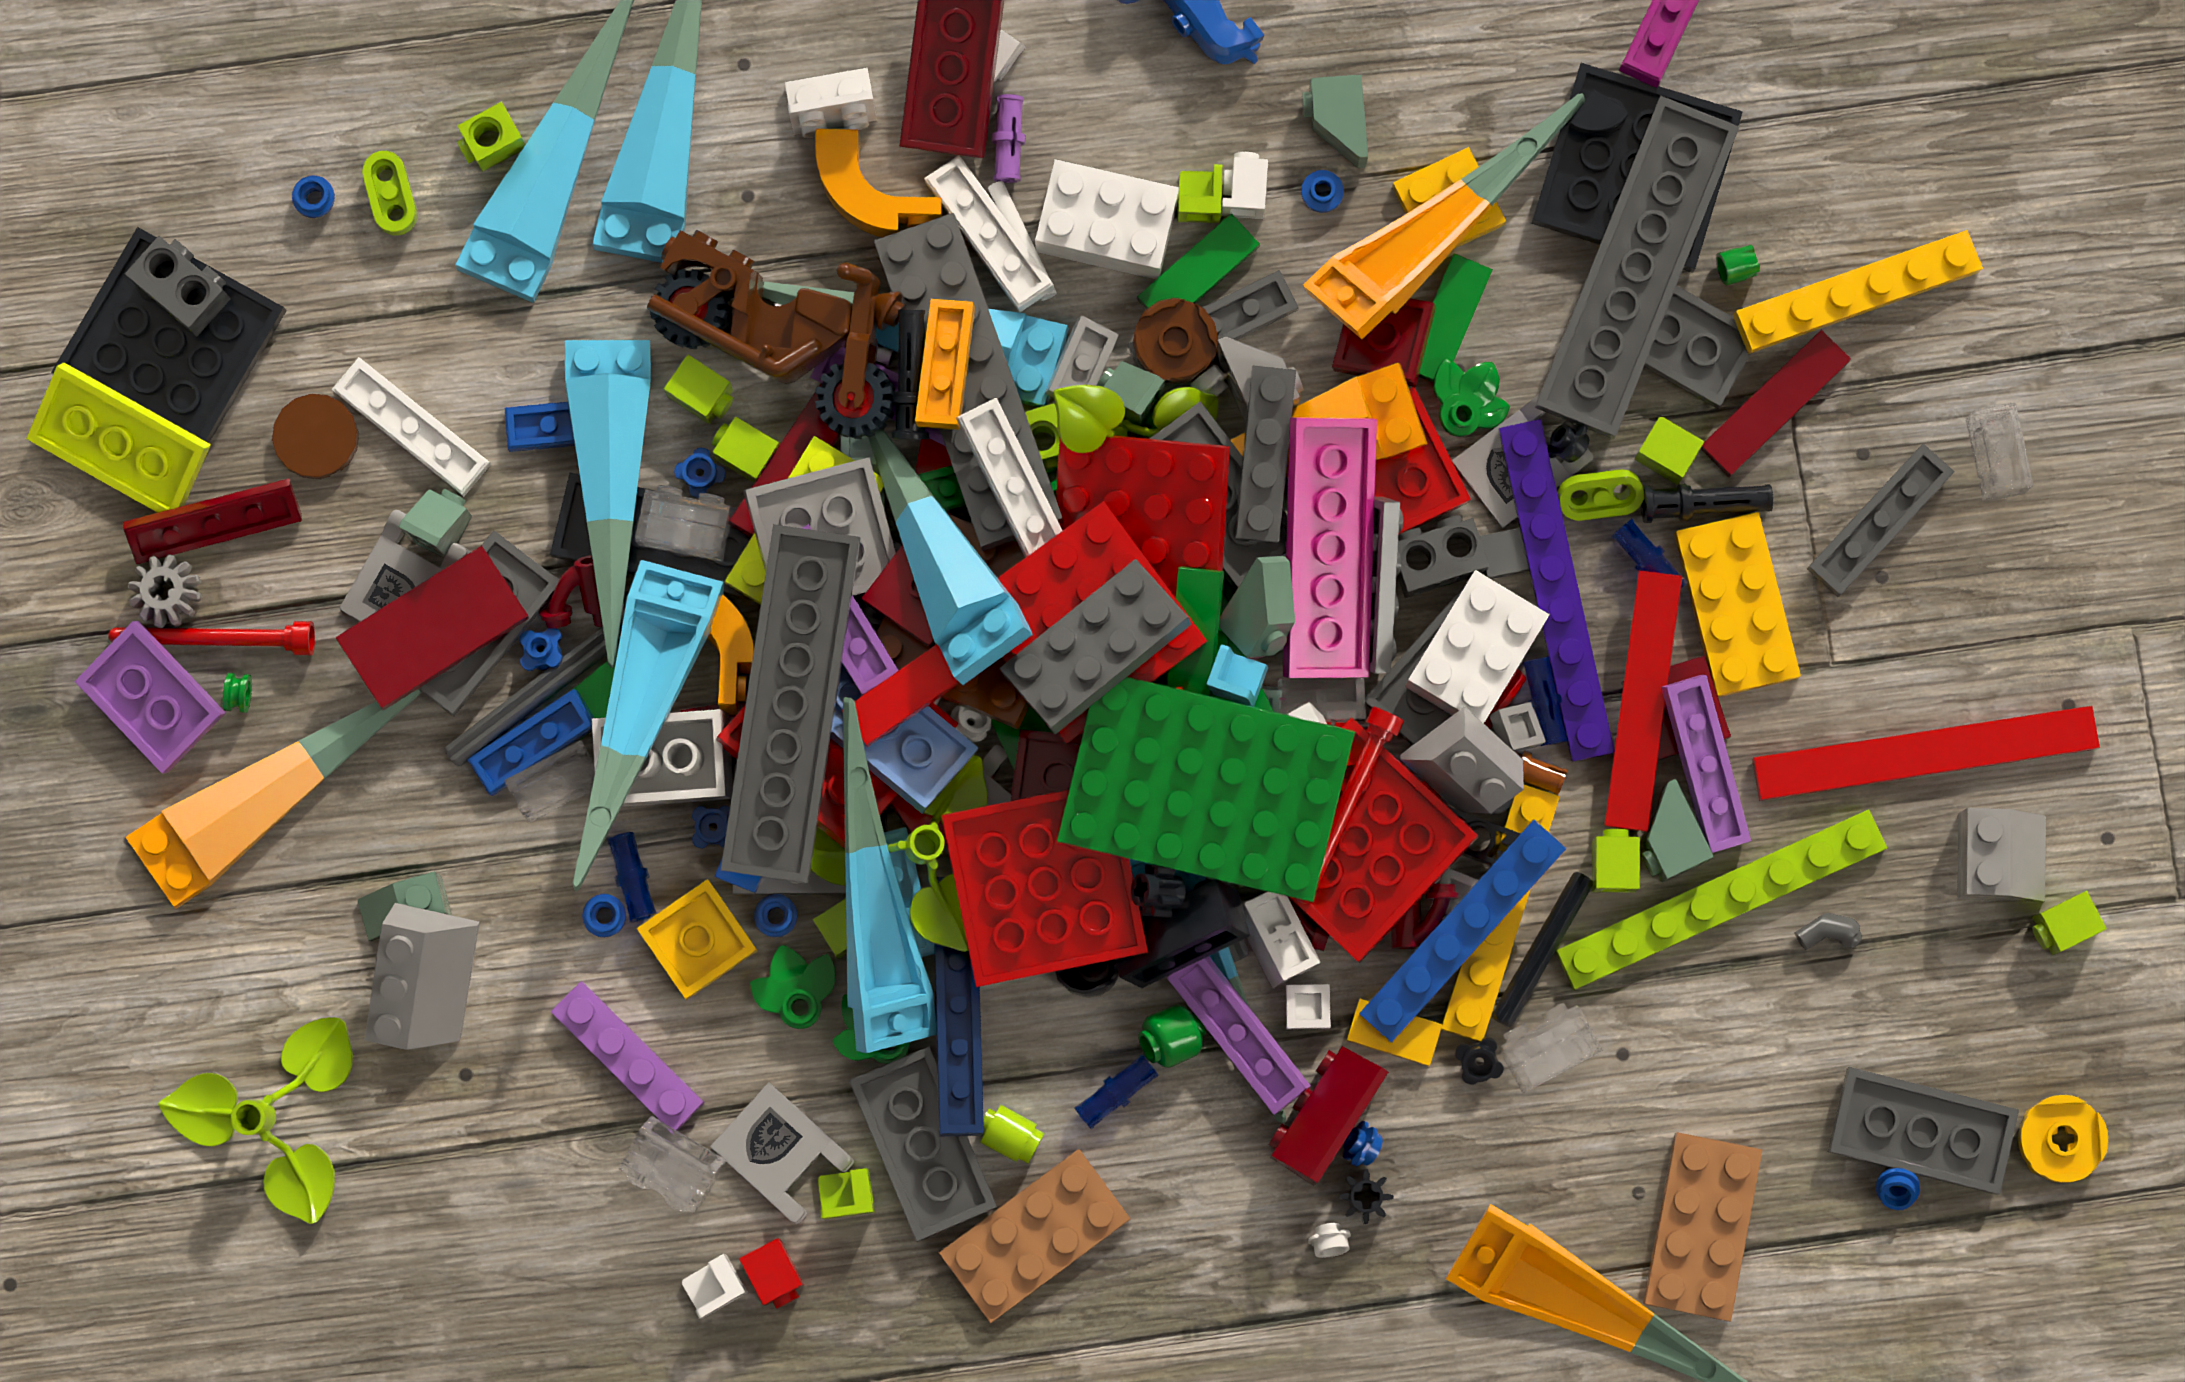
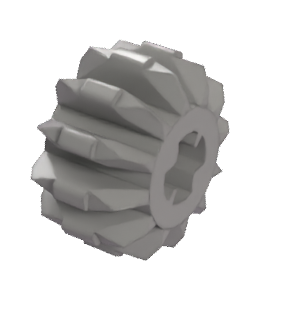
M167 555L163 566L155 556L150 557V571L147 572L141 566L135 569V572L142 578L141 582L132 581L128 583V588L131 591L139 593L133 596L129 603L133 608H141L139 618L144 622L153 618L154 625L158 628H163L169 617L174 626H180L182 620L179 613L183 611L190 617H193L196 613L188 605L189 601H202V594L191 590L201 583V579L197 575H189L192 566L188 562L184 561L177 566L176 558L173 555ZM167 583L172 589L168 591L169 598L163 600L158 595L163 592L161 585Z

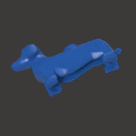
M1117 0V1H1119L1120 3H1123V4H1130V3H1135V2H1137V1H1139V0ZM1163 0L1174 13L1171 16V21L1177 32L1182 37L1190 35L1203 52L1213 61L1220 64H1231L1240 58H1245L1253 64L1258 61L1257 55L1254 52L1260 48V42L1264 38V33L1251 17L1243 22V29L1240 30L1233 21L1227 19L1219 0Z

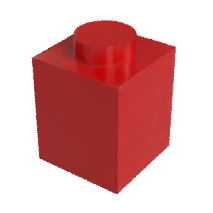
M780 1238L739 1258L764 1306L773 1302L775 1308L778 1309L799 1298L796 1290L804 1286V1283Z

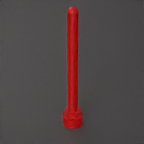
M294 621L293 625H286L285 629L146 628L161 645L284 647L285 651H292L293 655L312 656L315 649V627L312 621ZM126 627L111 629L108 634L110 642L112 643Z
M1375 706L1372 707L1366 723L1369 724L1366 732L1370 735L1337 804L1317 888L1385 741L1390 743L1393 736L1397 737L1404 723L1403 719ZM1297 899L1302 904H1307L1310 902L1302 899Z

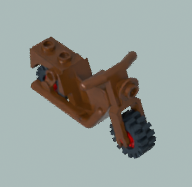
M680 230L676 238L671 237L668 240L661 254L663 262L660 268L669 274L664 277L666 282L663 285L657 284L655 290L658 293L651 296L647 305L651 318L656 322L655 328L664 338L682 348L697 349V346L706 348L712 345L784 384L797 381L846 345L843 364L838 365L835 363L829 367L831 371L828 374L823 373L820 378L823 381L821 387H816L815 394L818 395V401H815L816 408L820 410V418L838 434L854 439H862L863 436L870 438L876 435L875 432L881 429L883 431L888 426L886 421L888 418L892 419L895 414L892 410L893 405H896L892 403L895 387L888 379L887 374L875 366L878 350L876 331L877 327L879 330L884 331L889 325L894 328L899 323L898 309L905 310L906 305L901 303L903 297L901 292L878 294L880 287L878 277L868 269L844 262L838 265L836 271L841 279L857 284V289L853 296V304L841 297L808 288H801L797 292V297L790 303L781 306H771L762 301L764 282L763 277L752 269L755 263L754 260L736 250H732L730 255L727 256L715 249L718 244L717 240L699 230H696L693 236ZM706 267L712 269L709 276L699 270L692 269V271H687L685 269ZM733 298L731 306L734 310L731 335L722 331V329H728L730 322L727 321V317L732 315V307L728 305V301Z

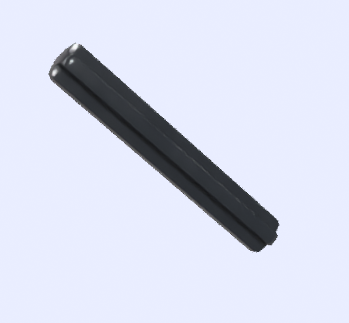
M1574 872L1571 875L1492 1013V1018L1500 1024L1511 1027L1515 1023L1593 886V881L1588 876L1580 872Z

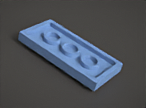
M842 663L831 739L844 749L843 700L844 697H848L855 701L862 694ZM929 706L868 748L863 742L869 771L921 814L925 812L978 750L974 743Z

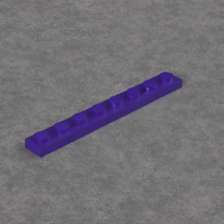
M1541 419L1501 427L1498 429L1537 607L1550 614L1542 626L1571 761L1576 762L1614 754L1615 750Z

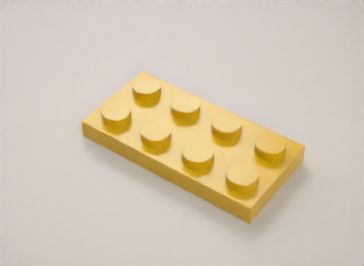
M1759 512L1676 531L1674 536L1706 662L1718 697L1799 679L1801 674Z

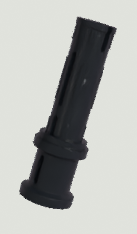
M898 309V391H894V396H892V403L896 404V430L891 432V439H929V432L925 431V427H918L915 422L924 355L925 310Z
M1686 483L1678 484L1677 488L1652 489L1650 485L1643 486L1644 500L1641 504V515L1644 523H1652L1653 519L1677 517L1679 521H1688V519H1692L1694 514L1750 511L1769 512L1773 510V490L1770 484H1765L1764 486L1692 489Z

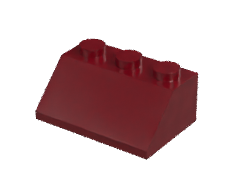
M1344 1046L1339 1049L1337 1054L1330 1050L1327 1052L1315 1071L1322 1076L1313 1091L1308 1088L1298 1097L1292 1109L1298 1112V1115L1290 1127L1282 1123L1268 1144L1275 1149L1270 1157L1271 1159L1313 1186L1319 1182L1389 1073L1381 1066Z

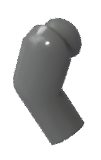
M1831 913L1819 916L1794 932L1798 942L1805 950L1826 937L1839 940L1840 944L1845 948H1854L1862 940L1860 925L1856 920L1851 917Z

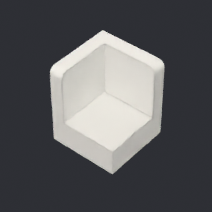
M722 1254L708 1262L709 1265L682 1281L683 1287L697 1309L695 1312L699 1319H704L748 1293L726 1254Z

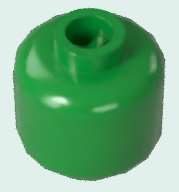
M1175 1004L1147 1016L1142 1024V1031L1138 1034V1040L1145 1057L1151 1063L1157 1062L1162 1067L1170 1068L1200 1053L1202 1049V1036L1206 1034V1030L1194 1012L1190 1013L1182 1005Z

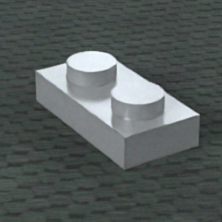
M1080 316L1074 324L1045 390V394L1054 398L1055 389L1075 385L1096 386L1119 334L1084 316Z

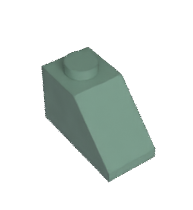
M1362 75L1311 78L1309 92H1302L1303 116L1311 117L1312 130L1357 168H1365L1368 160Z
M1121 361L1115 371L1109 367L1096 386L1105 387L1117 393L1124 402L1125 416L1123 420L1127 419L1132 424L1144 427V423L1153 413L1156 404L1164 396L1165 380L1155 374Z
M429 489L405 515L398 527L411 542L444 558L449 547L453 543L459 542L472 515L467 508L463 507L466 500L446 489H443L441 494Z
M1285 556L1257 557L1220 616L1219 628L1247 658L1273 656L1285 646L1287 635L1295 624L1290 561Z
M1676 779L1668 782L1662 788L1649 831L1643 843L1646 852L1642 853L1645 866L1651 876L1658 875L1662 883L1708 862L1714 857Z
M435 871L392 883L357 899L368 941L380 939L382 923L395 903L452 915L442 876Z

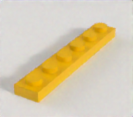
M1968 230L1737 310L1733 314V318L1746 350L1750 354L1979 273L1983 267Z
M1524 785V790L1514 796L1504 827L1522 833L1533 820H1536L1549 832L1560 796ZM1501 835L1500 846L1498 850L1505 852L1508 849V847L1504 846L1501 843V841L1505 837L1503 835ZM1530 890L1460 966L1441 1030L1477 1042L1484 1038Z

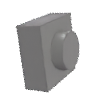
M1532 702L1499 709L1489 715L1496 735L1514 752L1535 748L1546 742Z

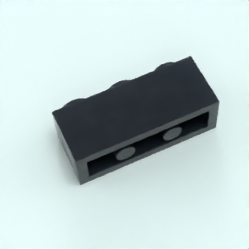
M1207 879L1197 883L1193 890L1186 893L1183 904L1178 909H1172L1171 918L1141 915L1148 952L1115 959L1121 979L1144 988L1249 937L1250 932L1238 890L1218 879Z

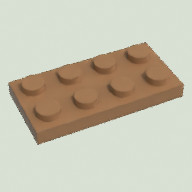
M1679 1132L1675 1133L1643 1304L1731 1322L1762 1149Z
M1078 1149L940 1251L939 1254L988 1321L992 1323L1131 1218L1081 1150Z

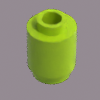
M1000 1105L997 1112L990 1108L984 1116V1136L980 1143L1014 1162L1020 1159L1028 1164L1045 1133L1036 1129V1123Z

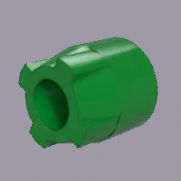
M1752 245L1733 248L1716 254L1718 273L1723 284L1726 286L1745 281L1748 278L1757 276L1756 273L1760 272V264Z

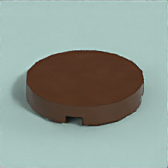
M1180 298L1161 300L1146 309L1135 327L1133 338L1136 359L1142 368L1165 380L1164 382L1172 384L1193 381L1206 372L1215 359L1218 342L1215 322L1207 311L1198 304L1195 305Z
M308 394L295 398L282 408L274 422L272 435L276 455L291 472L303 478L320 480L330 477V475L337 473L339 470L342 471L350 464L357 451L359 440L357 424L353 415L344 404L328 395Z

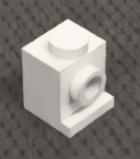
M1237 152L1234 154L1233 170L1224 171L1223 195L1231 196V198H1223L1221 216L1228 217L1232 213L1235 217L1264 218L1268 159H1259V155L1252 152Z

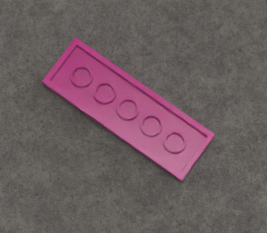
M1290 417L1286 558L1290 561L1295 624L1287 635V642L1283 650V677H1369L1377 419Z

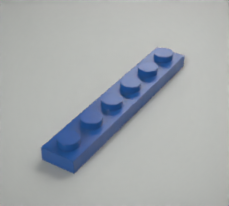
M1533 820L1359 1014L1392 1043L1567 848L1536 820Z

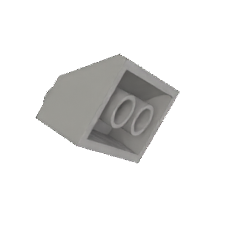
M398 903L393 905L381 927L365 1041L405 1050L460 1041L479 921Z

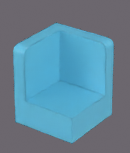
M1221 645L1207 681V686L1213 695L1254 707L1268 666L1234 654L1230 647Z

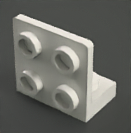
M868 68L785 82L788 111L794 135L802 134L804 138H815L816 128L831 129L844 126V129L859 130L868 127L869 122L877 120Z

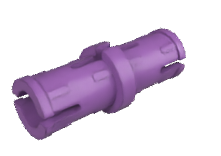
M1003 94L996 97V132L992 133V143L996 145L995 175L993 180L996 182L1017 183L1021 181V146L1025 144L1026 137L1025 134L1021 133L1024 98L1019 95Z

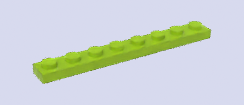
M1868 809L1556 950L1555 953L1574 991L1887 849V846Z

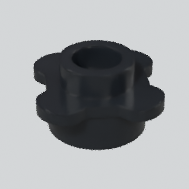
M1565 421L1558 426L1552 433L1550 438L1551 444L1547 448L1549 457L1560 456L1568 463L1578 460L1589 446L1590 439L1586 434L1587 426L1585 424L1574 425L1569 421Z
M1485 1037L1480 1043L1473 1045L1462 1043L1456 1048L1455 1056L1462 1063V1079L1465 1083L1474 1085L1477 1082H1484L1490 1078L1496 1079L1502 1075L1504 1066L1497 1059L1495 1053L1497 1043L1494 1039ZM1480 1057L1484 1062L1479 1065L1475 1062L1476 1058Z

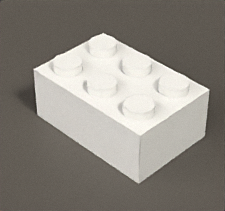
M1055 159L1035 239L1036 251L1157 279L1161 274L1178 203L1179 187Z
M1475 570L1408 679L1405 687L1451 715L1466 707L1484 724L1550 614Z
M721 709L669 713L622 807L731 799L733 792L732 757L723 748V745L716 740L721 731L729 724V713ZM606 718L592 719L595 771Z

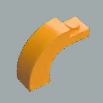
M816 128V161L823 188L836 210L851 224L869 234L885 237L900 232V223H907V227L911 228L942 217V201L939 197L890 196L877 191L865 180L860 171V136L858 129Z
M722 595L711 625V632L707 639L716 647L720 654L719 708L729 713V715H737L739 713V702H746L748 691L747 676H740V674L751 673L754 644L743 616L733 603Z

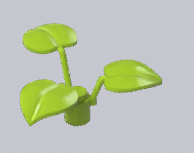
M1075 385L1054 390L1059 437L1067 448L1077 453L1094 451L1103 444L1106 436L1127 437V432L1129 431L1151 438L1199 402L1204 405L1215 421L1218 413V399L1216 395L1196 388H1177L1166 393L1158 401L1152 416L1156 428L1148 429L1132 424L1127 419L1123 420L1125 416L1124 402L1117 393L1108 388L1095 385Z
M975 755L925 810V814L933 816L930 825L916 828L907 837L906 841L887 845L889 853L903 850L912 862L921 865L926 864L928 867V880L931 887L920 889L914 895L910 905V919L917 933L931 943L962 952L969 951L954 874L946 876L938 883L936 877L938 864L935 858L942 853L945 844L944 837L938 830L939 821L943 824L942 815L987 806L988 793L983 774L982 759L980 756ZM817 827L811 871L827 882L846 886L845 849Z
M336 1017L320 1018L311 1021L297 1029L287 1039L282 1049L281 1063L286 1071L297 1075V1078L271 1095H266L263 1100H244L237 1104V1091L226 1077L216 1073H202L188 1079L158 1103L161 1112L168 1122L180 1134L203 1146L221 1145L229 1141L236 1130L242 1135H260L262 1141H268L283 1151L285 1156L275 1158L266 1168L263 1179L265 1193L276 1208L309 1224L318 1222L331 1202L335 1187L333 1164L325 1151L317 1145L305 1144L293 1153L289 1145L272 1135L270 1130L276 1122V1112L272 1105L278 1099L300 1087L304 1081L310 1089L326 1092L338 1088L348 1078L353 1065V1052L346 1023L341 1018Z

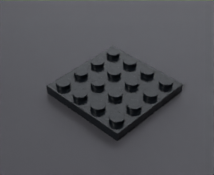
M1581 63L1569 100L1583 93L1587 100L1595 89L1628 111L1629 114L1616 128L1590 133H1582L1570 128V122L1577 112L1559 131L1531 224L1600 245L1660 96L1736 126H1739L1743 111L1658 86V88H1655L1640 80ZM1731 150L1683 267L1685 271L1693 273L1696 269Z
M137 227L51 373L54 374L58 365L66 363L209 443L287 310L280 304L193 257L190 262L202 271L208 266L226 282L222 289L230 297L227 304L196 337L133 284L125 275L128 269L157 238ZM165 261L161 263L156 269V278L168 277L174 270V262ZM196 288L192 290L187 298L188 305L200 304L206 297V289Z

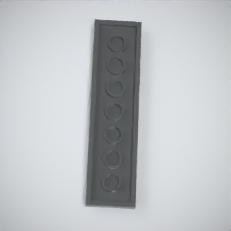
M1660 96L1535 405L1536 409L1576 425L1585 424L1587 429L1615 439L1739 126Z
M951 213L874 240L891 292L899 291L902 293L901 303L906 305L905 310H925L924 347L931 299L974 303L975 313L962 414L997 398L1058 523H1064L955 214ZM961 427L960 430L939 428L982 551L1016 540Z
M773 524L721 864L722 871L809 883L861 540L858 536Z

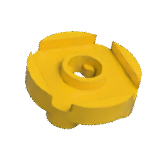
M2056 1095L2041 1100L2025 1112L2018 1131V1145L2022 1158L2032 1173L2052 1182H2074L2087 1177L2097 1168L2099 1162H2102L2108 1149V1130L2104 1119L2090 1105L2086 1104L2084 1100L2071 1095ZM2059 1126L2065 1127L2066 1134H2073L2074 1143L2067 1144V1151L2065 1152L2060 1151L2059 1145L2052 1142V1135L2058 1133Z

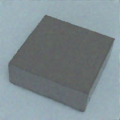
M1520 528L1480 536L1489 563V568L1485 572L1486 577L1494 579L1529 571Z

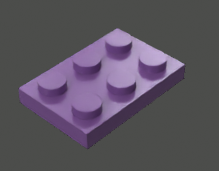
M132 621L74 681L162 774L168 773L226 714L139 621Z

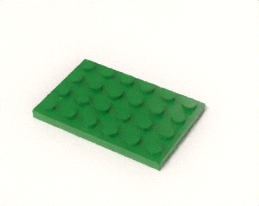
M1127 676L1088 709L1057 841L1313 902L1355 731Z

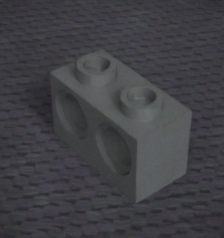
M158 236L128 269L125 275L133 284L197 337L230 300V297L222 289L226 282L208 266L201 271L193 265L190 260L194 255L179 241L174 239L169 244ZM165 261L174 262V270L168 277L156 278V269L161 263ZM196 288L206 289V297L200 304L188 305L187 298L192 290Z
M1461 515L1439 521L1436 523L1438 529L1423 534L1420 528L1398 534L1397 551L1401 558V569L1398 579L1405 598L1469 579L1475 570L1481 574L1488 570L1489 563L1474 518L1462 521ZM1453 538L1464 540L1469 546V554L1461 558L1452 556L1447 550V542ZM1412 551H1420L1427 556L1429 566L1424 570H1414L1408 566L1406 555Z

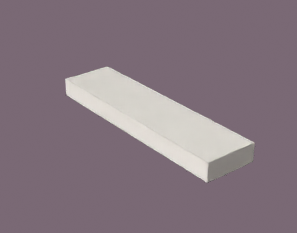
M959 155L924 178L925 183L935 197L941 198L945 211L948 214H955L961 233L1019 312H1022L1055 289L1049 277Z
M359 357L332 388L336 395L463 497L491 465L488 460Z
M994 398L956 417L1026 558L1059 534L1062 529L997 398Z

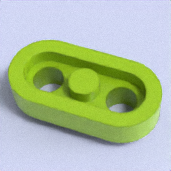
M375 152L366 159L362 169L374 219L385 233L395 236L403 235L415 226L418 218L417 207L406 167L399 156L393 152ZM383 170H392L393 176L389 181L379 180V174ZM395 209L404 211V215L399 221H392L389 218L390 213Z
M1624 469L1574 475L1564 480L1557 491L1561 511L1566 517L1576 521L1628 515L1636 511L1644 500V489L1640 479L1635 473ZM1618 485L1627 486L1625 491L1621 493L1613 492ZM1577 490L1585 491L1584 495L1580 498L1571 497Z

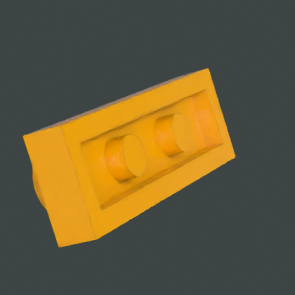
M943 299L930 300L915 417L918 427L960 430L956 417L962 415L975 313L973 302Z

